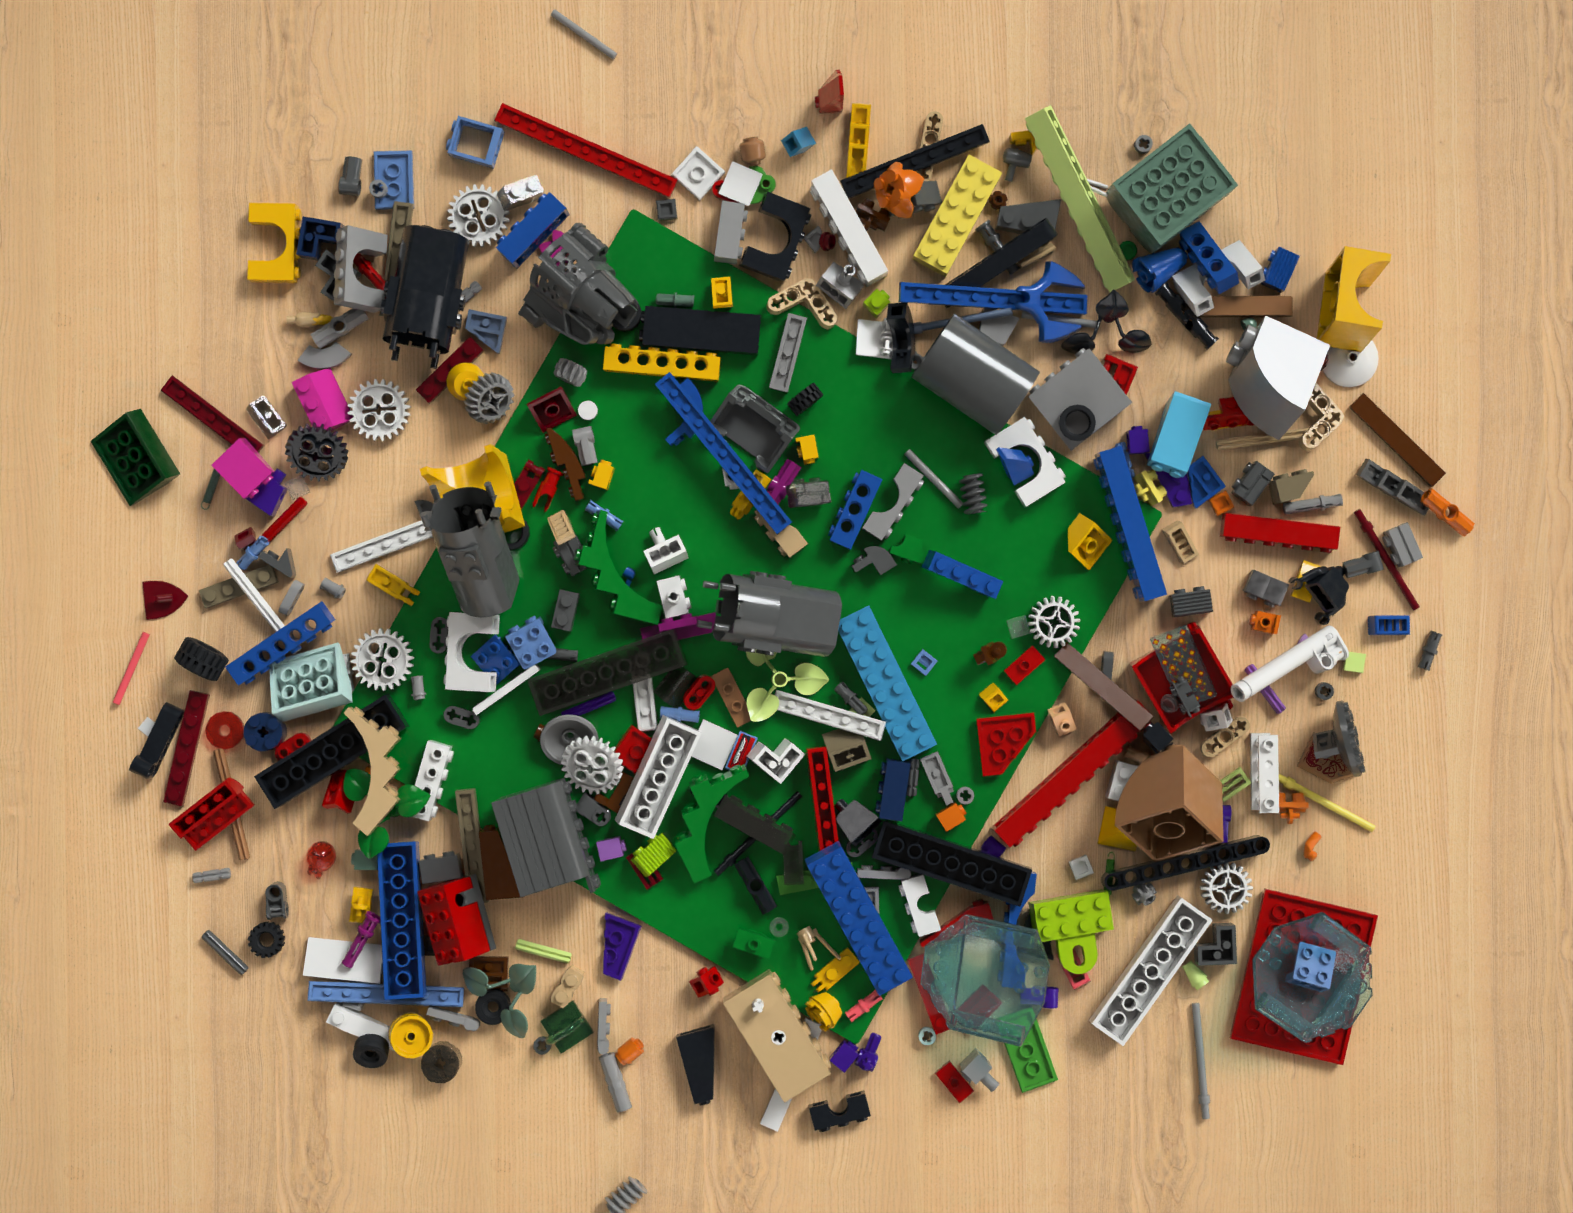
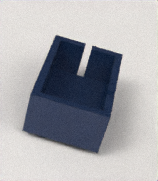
M886 758V761L882 762L880 773L883 775V781H879L878 794H881L880 800H876L875 813H878L879 818L895 821L903 820L911 764L909 761L902 762V760Z

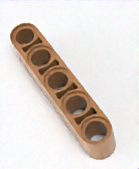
M1211 296L1214 308L1199 317H1292L1293 297Z

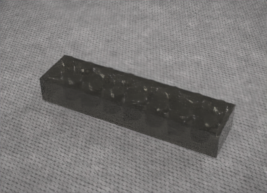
M671 629L527 679L539 716L687 666L688 664L676 629Z

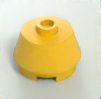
M460 363L450 370L447 376V388L455 398L466 400L465 394L469 392L468 387H472V381H478V376L483 377L484 374L478 366L472 363Z
M827 992L809 997V1001L805 1003L807 1005L805 1010L811 1020L815 1019L816 1022L821 1024L819 1028L825 1032L830 1028H834L842 1015L838 1000Z

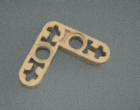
M803 279L771 296L767 302V311L772 315L781 314L805 301L822 328L831 329L837 321L836 313L821 290L816 286V282L812 279ZM805 285L807 287L811 286V290H804ZM794 293L797 299L790 301L786 295ZM820 300L823 306L816 308L813 305V301ZM773 302L775 304L780 303L778 309L776 306L772 307ZM825 316H826L827 318H830V317H831V318H832L831 322H829V321H824Z
M1315 383L1308 405L1320 419L1299 438V446L1305 451H1310L1318 446L1344 419L1342 411L1317 383ZM1318 399H1322L1325 402L1324 408H1320L1317 405ZM1335 415V420L1329 424L1327 421ZM1318 425H1322L1325 428V434L1318 432ZM1311 436H1314L1315 438L1310 442V444H1307V439Z

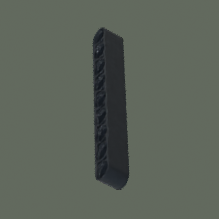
M1260 835L1241 838L1157 862L1152 860L1108 871L1102 875L1101 883L1108 890L1115 891L1264 854L1269 850L1270 842L1267 838ZM1261 839L1263 846L1257 849L1256 842ZM1243 844L1245 847L1244 852L1238 854L1237 847ZM1221 849L1226 850L1224 858H1219L1218 853ZM1206 853L1208 859L1206 862L1201 863L1200 856ZM1184 858H1188L1189 865L1183 868L1181 862ZM1169 862L1171 868L1168 872H1164L1163 865ZM1147 867H1151L1152 874L1146 877L1144 871ZM1128 872H1133L1134 874L1131 881H1126L1125 876ZM1114 876L1115 883L1112 886H1108L1107 879Z

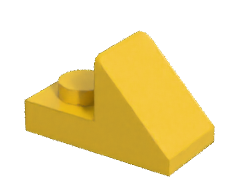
M1029 130L1010 133V144L1023 146L1029 142L1031 155L1037 150L1035 138Z
M730 277L711 278L713 309L733 307Z

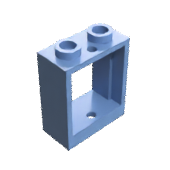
M458 116L457 121L454 120L452 124V138L448 139L446 144L449 156L494 169L504 137V130ZM464 126L493 134L486 159L457 152Z

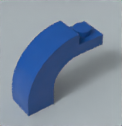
M687 378L680 385L703 412L701 396L694 384ZM683 421L665 440L670 446L673 444L677 446L685 439L683 437L685 434L692 439L695 433Z

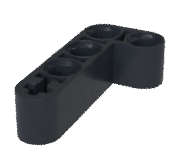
M168 702L163 705L140 755L135 756L129 771L146 779L155 776L185 710Z

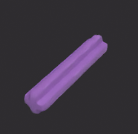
M1250 664L1245 668V672L1248 675L1257 670L1254 664ZM1270 686L1260 691L1277 714L1282 713L1286 709Z

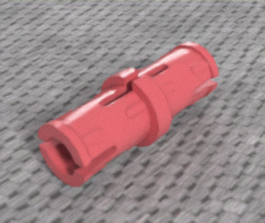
M874 990L863 1000H858L859 1003L846 1011L845 1014L853 1022L863 1013H868L869 1009L883 1000V998Z

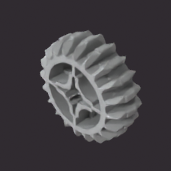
M491 372L490 374L485 373L483 377L478 376V381H472V387H468L469 392L465 394L467 398L464 400L465 409L469 416L477 422L485 424L490 422L494 424L495 419L500 421L502 415L506 416V410H511L509 405L514 403L511 398L515 396L512 392L513 388L510 385L511 383L502 375Z

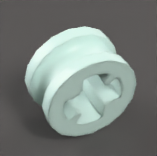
M923 1027L919 1031L918 1037L922 1044L931 1045L935 1042L936 1034L932 1028ZM926 1031H928V1034L929 1032L932 1033L930 1036L931 1040L929 1041L922 1039Z

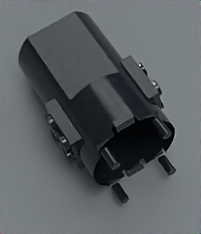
M409 225L403 228L395 275L390 276V280L385 282L384 292L386 300L382 299L380 309L381 315H384V320L386 321L382 339L390 344L389 350H393L392 361H398L400 347L397 344L409 345V341H412L411 347L422 349L427 344L426 349L430 350L429 357L432 358L430 368L437 369L439 354H437V351L440 354L449 352L452 334L456 335V330L461 328L462 315L459 313L464 311L465 296L462 295L461 284L469 240L464 236L447 229H436L426 225Z

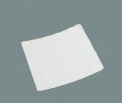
M732 161L719 194L749 206L763 174Z

